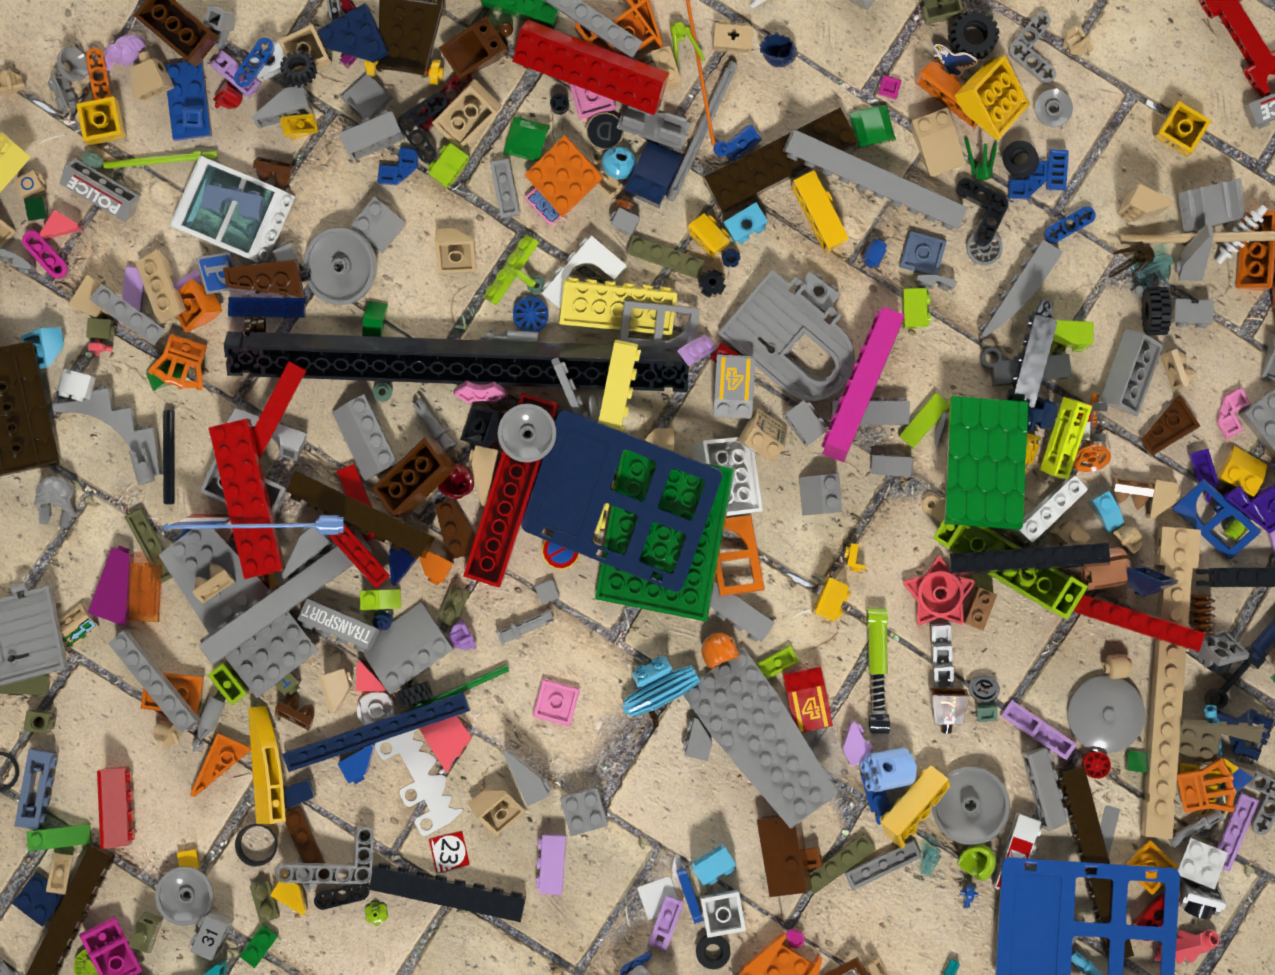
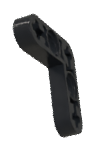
M442 93L431 95L402 114L398 119V125L420 160L426 164H431L436 159V151L420 128V125L447 107V98ZM436 97L439 99L443 98V105H435L433 107L435 111L431 112L430 107L426 103L430 102L433 105L436 102ZM421 107L428 109V115L424 118L419 117L417 114L418 109ZM403 119H411V127L414 129L416 126L418 129L413 130L409 135H407L406 132H409L410 130L406 125L402 126V124L404 123ZM416 133L421 134L423 137L420 144L412 142V136ZM426 142L428 144L427 146H425L426 150L428 152H433L431 154L432 158L430 160L428 158H423L425 154L422 149H420V151L417 150V148L422 147Z
M963 178L956 185L957 194L987 210L974 236L975 243L984 247L992 241L1009 203L1006 197L971 179ZM965 184L968 185L967 190L963 191L962 186H964ZM974 188L977 189L972 196L971 193L973 192ZM984 192L987 195V200L981 201L978 199L977 194ZM991 197H993L994 199L992 200L991 204H988ZM998 202L1002 203L1000 209L997 208L996 203ZM987 217H994L996 224L989 225L986 220ZM985 229L989 230L984 241L981 240V235Z

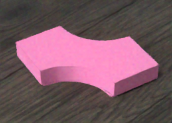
M465 381L454 389L453 394L467 404L475 401H485L495 405L508 396V391L496 382L479 385Z

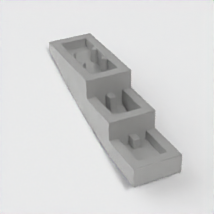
M931 623L933 688L954 689L951 623Z

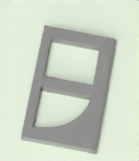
M624 301L619 340L638 344V346L666 347V351H674V347H683L696 339L700 309ZM632 308L657 310L653 340L628 337ZM665 311L690 313L688 323L680 334L672 339L662 340Z

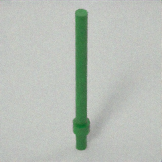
M507 664L425 702L420 701L414 704V707L405 711L472 689L509 672Z

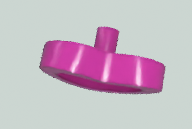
M789 929L786 933V938L789 940L788 944L791 948H799L803 945L805 935L796 929Z

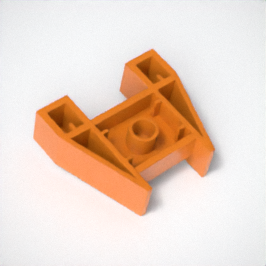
M623 0L629 10L612 22L643 42L636 54L652 42L658 49H661L663 44L649 0ZM576 23L574 25V30L581 40L626 56L580 24Z
M782 931L745 962L737 975H819L822 957L820 954H817L814 961L811 962L782 943L787 936Z

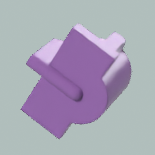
M464 620L452 625L449 638L454 648L461 650L470 648L474 650L477 648L472 632L469 631Z

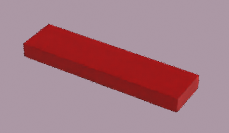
M355 464L336 471L345 494L372 507ZM368 532L367 535L362 533V536L367 542L374 539L375 534Z
M345 524L344 533L328 535L375 589L390 577L389 573Z

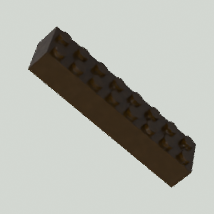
M841 107L797 129V131L843 152L856 146L858 142ZM790 133L704 176L703 181L720 214L811 169L804 165L803 160L798 158L797 161L786 157L787 153L783 152Z

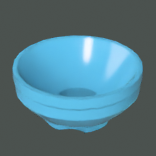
M612 147L605 152L601 163L603 170L609 176L615 179H626L632 175L636 167V158L631 151L624 147ZM623 154L626 160L620 161L616 158V155Z

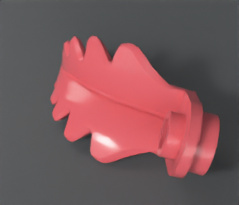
M1210 929L1204 930L1197 935L1185 930L1178 931L1175 958L1177 963L1182 964L1185 958L1188 962L1192 963L1200 954L1212 950L1219 943L1218 934ZM1158 945L1154 959L1159 961L1160 964L1161 945Z

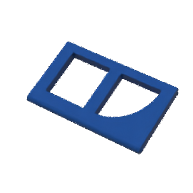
M1205 479L1172 507L1190 526L1201 530V535L1228 560L1232 559L1261 533V530ZM1204 490L1224 507L1206 524L1200 520L1197 513V501ZM1230 513L1249 530L1231 548L1211 531Z

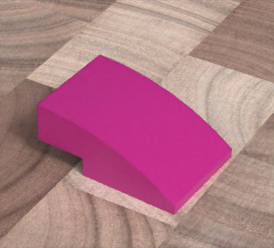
M115 916L79 934L99 975H136L142 972L132 949L128 947L129 943Z

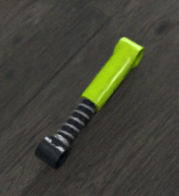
M867 608L869 674L873 676V680H871L873 683V687H871L873 689V694H871L873 696L871 701L873 707L871 708L872 713L869 714L870 734L890 733V717L886 713V697L884 694L886 692L884 690V686H886L884 674H888L887 608Z

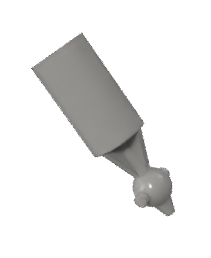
M488 330V333L480 336V339L538 342V332L508 330L495 335L492 333V330Z
M214 696L209 697L201 714V721L197 723L198 737L192 741L194 753L203 747V739L214 730L226 704L225 701Z

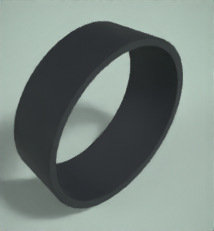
M248 825L236 837V854L243 863L249 866H263L270 862L276 854L277 837L265 825ZM261 826L268 829L275 839L273 854L263 861L249 859L241 848V840L244 833L252 827Z

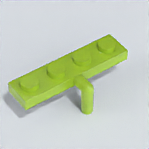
M525 235L519 241L514 253L508 257L503 269L497 273L493 284L487 288L486 294L483 297L485 300L497 306L516 277L529 287H534L536 282L522 272L521 269L539 244L537 240Z

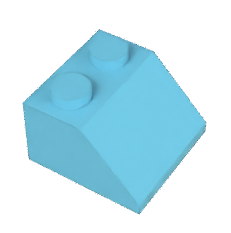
M723 843L692 862L691 866L701 883L710 886L719 880L718 876L723 873L726 876L733 872L736 862Z

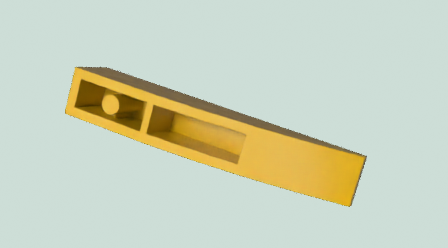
M266 706L249 707L256 824L286 822L281 763L269 713Z

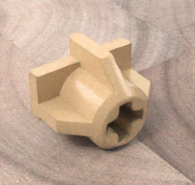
M1075 25L1066 32L1063 46L1069 54L1082 56L1087 51L1092 52L1094 50L1089 42L1091 37L1085 35L1081 26Z
M10 70L0 72V95H10L25 90L21 76Z
M1121 526L1113 533L1121 547L1132 556L1142 548V535L1135 527Z
M161 720L154 726L156 742L161 743L166 750L172 744H180L178 738L183 733H180L170 720Z

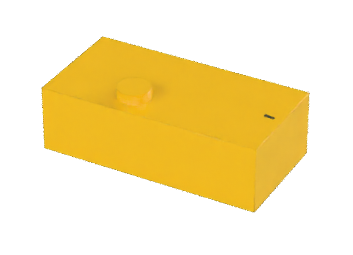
M815 170L793 180L791 188L824 253L827 254L845 245L849 237L831 204L833 200L829 191L824 190Z

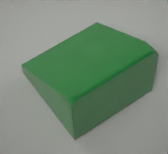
M1127 750L1125 770L1147 773V753Z

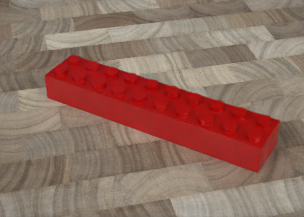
M521 393L518 405L533 404L543 408L550 414L553 421H555L559 409V404L525 393ZM525 431L524 436L529 438L531 431ZM503 450L463 577L498 588L502 587L542 459L534 462H520L508 456Z

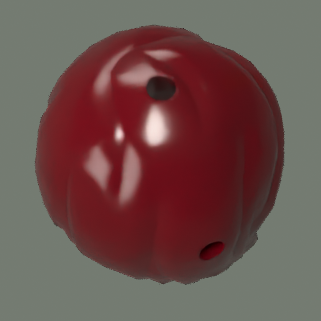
M454 464L457 469L438 486V490L448 498L460 499L472 492L474 477L467 466Z

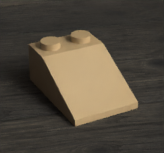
M473 79L439 114L432 124L458 149H461L498 113L502 105L481 84Z
M948 107L913 120L910 123L909 127L930 178L966 164Z

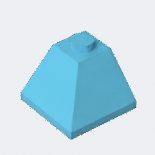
M61 327L40 328L21 336L22 343L33 341L39 370L50 366L64 347V336L61 332Z

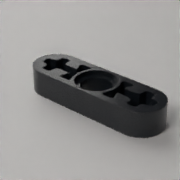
M367 883L350 884L319 892L314 898V904L318 909L325 910L365 900L370 894L369 885ZM359 886L366 890L363 896L358 893L353 895L354 899H351L349 888H352V892L357 891ZM338 891H345L348 896L347 900H338ZM333 892V900L327 901L325 906H323V903H319L318 900L321 899V895L324 898L331 897L330 893Z

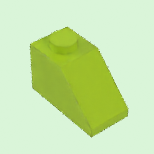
M401 589L360 591V610L401 608Z

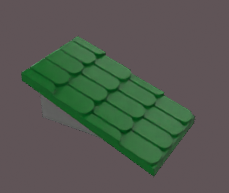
M951 396L944 524L1022 529L1024 519L1028 402Z

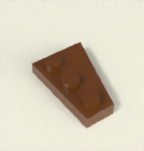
M1179 394L1140 442L1150 457L1200 428V424Z

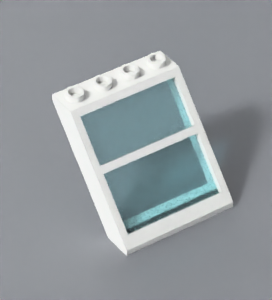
M199 156L169 226L252 262L265 263L268 262L295 197L265 182ZM212 183L222 184L223 188L226 189L237 187L242 189L244 193H249V191L261 193L260 196L265 199L261 221L241 218L238 215L240 205L237 201L228 202L224 207L223 214L204 210L200 206L205 184L212 185Z

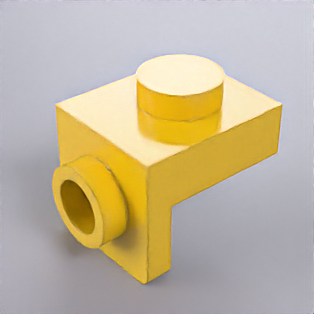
M850 543L849 547L846 546L844 558H847L846 566L850 567V571L861 572L862 569L867 568V565L856 564L859 544Z

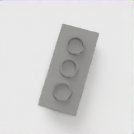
M625 105L617 129L682 150L691 123L687 122L688 119L667 112L665 114L656 112L655 115H651Z

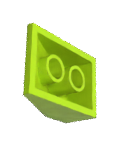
M1056 320L1057 326L1053 337L1054 342L1065 348H1072V352H1084V350L1093 345L1094 322Z

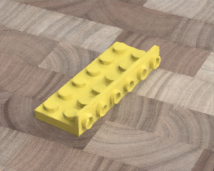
M567 277V280L561 281L563 288L558 323L620 330L624 301L676 306L677 293L672 291L670 287L653 289L654 286L642 285V288L635 287V284L624 283L623 286L616 285V282L605 281V284L597 283V280L586 279V282L578 281L579 278ZM632 308L629 331L654 333L657 310ZM665 311L663 334L672 335L675 312Z

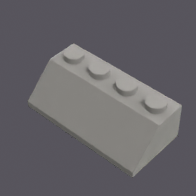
M1125 329L1118 351L1114 356L1113 365L1108 373L1105 387L1101 393L1100 402L1106 403L1111 408L1138 417L1163 345L1145 333Z
M361 395L332 412L365 481L392 469L398 463L366 395Z
M1040 747L1022 752L1023 762L1041 826L1047 831H1052L1067 824L1068 811L1061 802L1063 793L1056 784L1058 775L1056 770L1052 769L1051 762L1053 757L1051 751H1047L1045 747Z

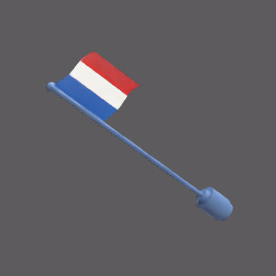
M194 514L170 525L166 523L163 527L165 531H168V529L316 527V531H319L320 535H339V533H344V517H339V515H320L319 519H316V523L226 524L230 521L229 514Z

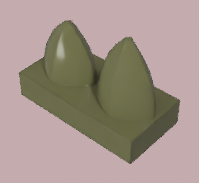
M452 585L437 620L450 626L456 624L470 592Z
M270 880L250 885L260 923L279 918L280 915L275 898L270 896L273 892Z

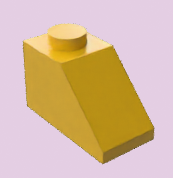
M280 881L277 883L270 896L304 916L308 908L302 884L283 883Z

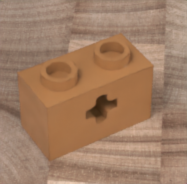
M976 587L964 617V624L984 630L997 594Z

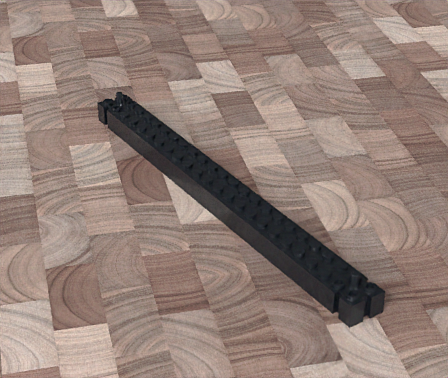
M227 331L224 353L225 358H227V376H243V373H250V377L280 378L290 361L307 370L303 377L304 379L462 384L465 381H469L479 385L496 382L501 386L563 388L551 362L552 359L558 357L560 363L565 362L568 369L566 377L568 380L572 379L575 388L605 389L614 345L250 332V336H244L243 332ZM638 346L637 350H641L639 362L635 361L634 369H637L635 381L631 380L630 387L633 390L665 391V388H672V392H688L689 366L677 352L681 347H674V351H666V347Z

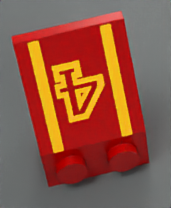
M821 666L783 674V683L791 717L799 731L804 733L832 727L833 722Z

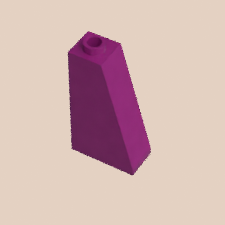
M118 546V548H111L88 613L122 626H128L134 554L129 553L130 549Z

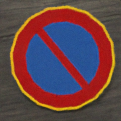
M547 540L543 543L542 554L544 560L555 569L571 567L580 556L577 552Z

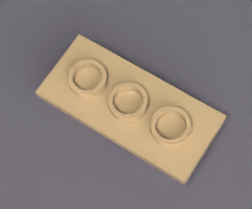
M160 249L135 262L159 325L186 311L179 290L174 289L170 277L173 276L167 257L161 254Z

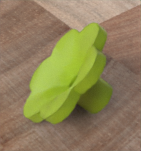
M373 901L364 910L366 921L376 926H379L382 921L388 918L387 906L380 904L378 901Z

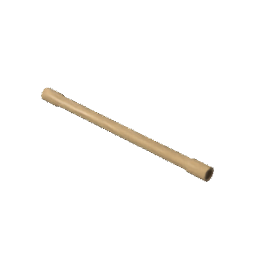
M1275 231L1213 233L1212 242L1275 241ZM1198 233L1121 234V245L1190 243Z

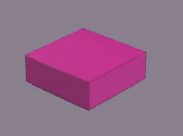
M883 75L878 95L896 100L902 80Z

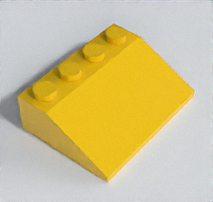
M1006 55L986 61L955 94L956 101L962 111L995 140H999L1030 105Z

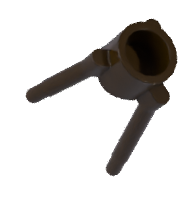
M1141 243L1137 246L1114 251L1113 254L1116 255L1136 250V253H1134L1135 259L1111 273L1109 277L1112 278L1137 262L1142 263L1132 272V275L1135 276L1148 263L1154 260L1155 254L1151 246H1144Z

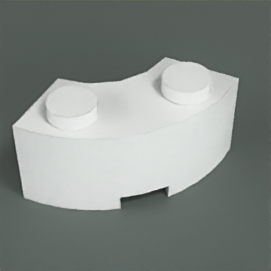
M63 369L57 391H59L58 395L70 398V395H72L71 399L83 402V398L90 400L96 378Z

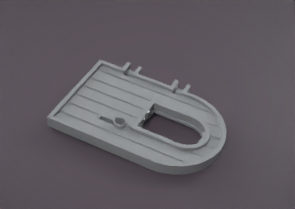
M772 269L718 334L744 356H754L755 366L793 397L806 401L827 399L838 393L846 385L855 363L852 342L847 333L837 324L842 315L832 306L824 313L801 293L807 287L801 279L795 276L789 283ZM793 284L799 288L795 294L789 290ZM828 314L834 318L831 324L824 320ZM804 334L833 358L835 368L829 377L825 379L813 377L787 355L794 343L798 342ZM761 337L769 346H773L775 352H770L769 347L765 346L758 338Z
M29 582L12 585L10 588L13 595L0 599V686L68 669L52 586L31 590ZM24 590L25 598H21L20 591ZM29 653L28 657L15 659L13 661L14 656H20Z

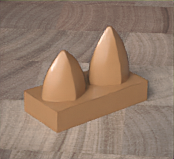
M1113 477L1114 497L1119 504L1124 502L1131 493L1133 494L1134 506L1139 510L1145 505L1149 496L1153 497L1154 488L1152 483Z

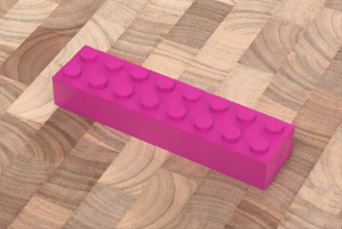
M886 307L882 308L881 313L877 311L857 362L851 372L850 379H848L844 393L839 400L836 412L823 438L821 447L824 450L822 454L844 463L905 315Z

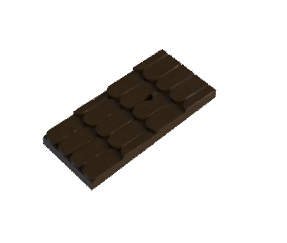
M33 341L0 347V477L60 464Z

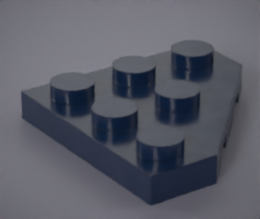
M366 3L317 31L324 48L363 59L371 63H375L389 54Z

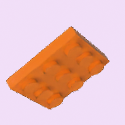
M566 135L524 174L562 217H565L605 178Z

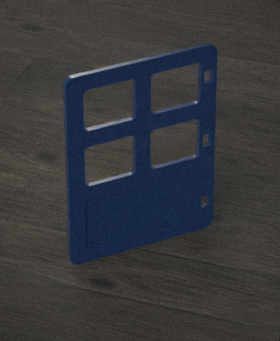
M561 411L555 422V444L551 451L543 458L521 523L522 529L529 534L669 590L680 591L684 587L721 484L722 472L715 467L571 411ZM624 450L647 457L657 463L644 501L629 497L611 488ZM673 468L705 481V486L692 520L685 519L659 507L671 469ZM606 503L638 516L627 552L624 555L593 542V537ZM653 522L686 535L677 565L672 574L643 563L640 560ZM547 528L554 531L552 537L542 533L543 529ZM598 549L608 553L607 559L596 555ZM653 571L663 575L662 581L651 577Z

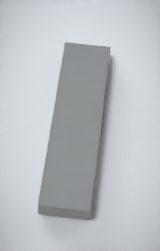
M914 839L906 842L907 845L904 849L897 846L844 872L851 889L855 890L922 858Z

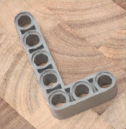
M365 825L355 829L352 864L280 863L275 867V876L283 883L365 884L372 877L373 831ZM363 830H367L369 833L365 840L359 838V834ZM361 850H367L368 854L364 859L358 858ZM282 868L289 869V874L286 877L279 876V871ZM302 868H307L309 871L308 875L304 878L299 877V871ZM325 868L328 870L326 877H318L321 869ZM341 869L347 870V875L344 878L338 877V872ZM365 869L367 872L366 876L361 879L358 878V871Z

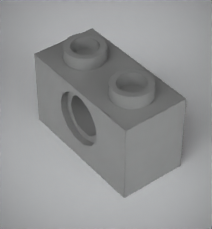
M809 272L803 280L807 287L801 293L825 313L840 296L839 290L830 283L829 285L822 281L823 277L818 273L814 272L812 274ZM820 287L824 294L816 296L813 289Z

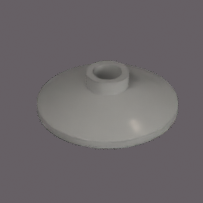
M1058 89L1044 91L1035 102V114L1038 120L1049 127L1062 126L1070 119L1073 112L1072 100L1065 92ZM1051 106L1056 109L1054 113L1049 110Z
M590 395L591 420L598 422L601 408H599L594 396Z

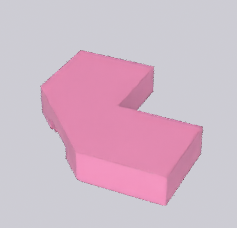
M1242 387L1224 396L1216 423L1225 439L1244 430L1235 415V412L1251 404Z

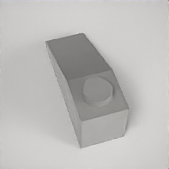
M1206 224L1182 250L1179 260L1175 261L1174 269L1175 272H1178L1179 280H1203L1214 237L1211 224Z

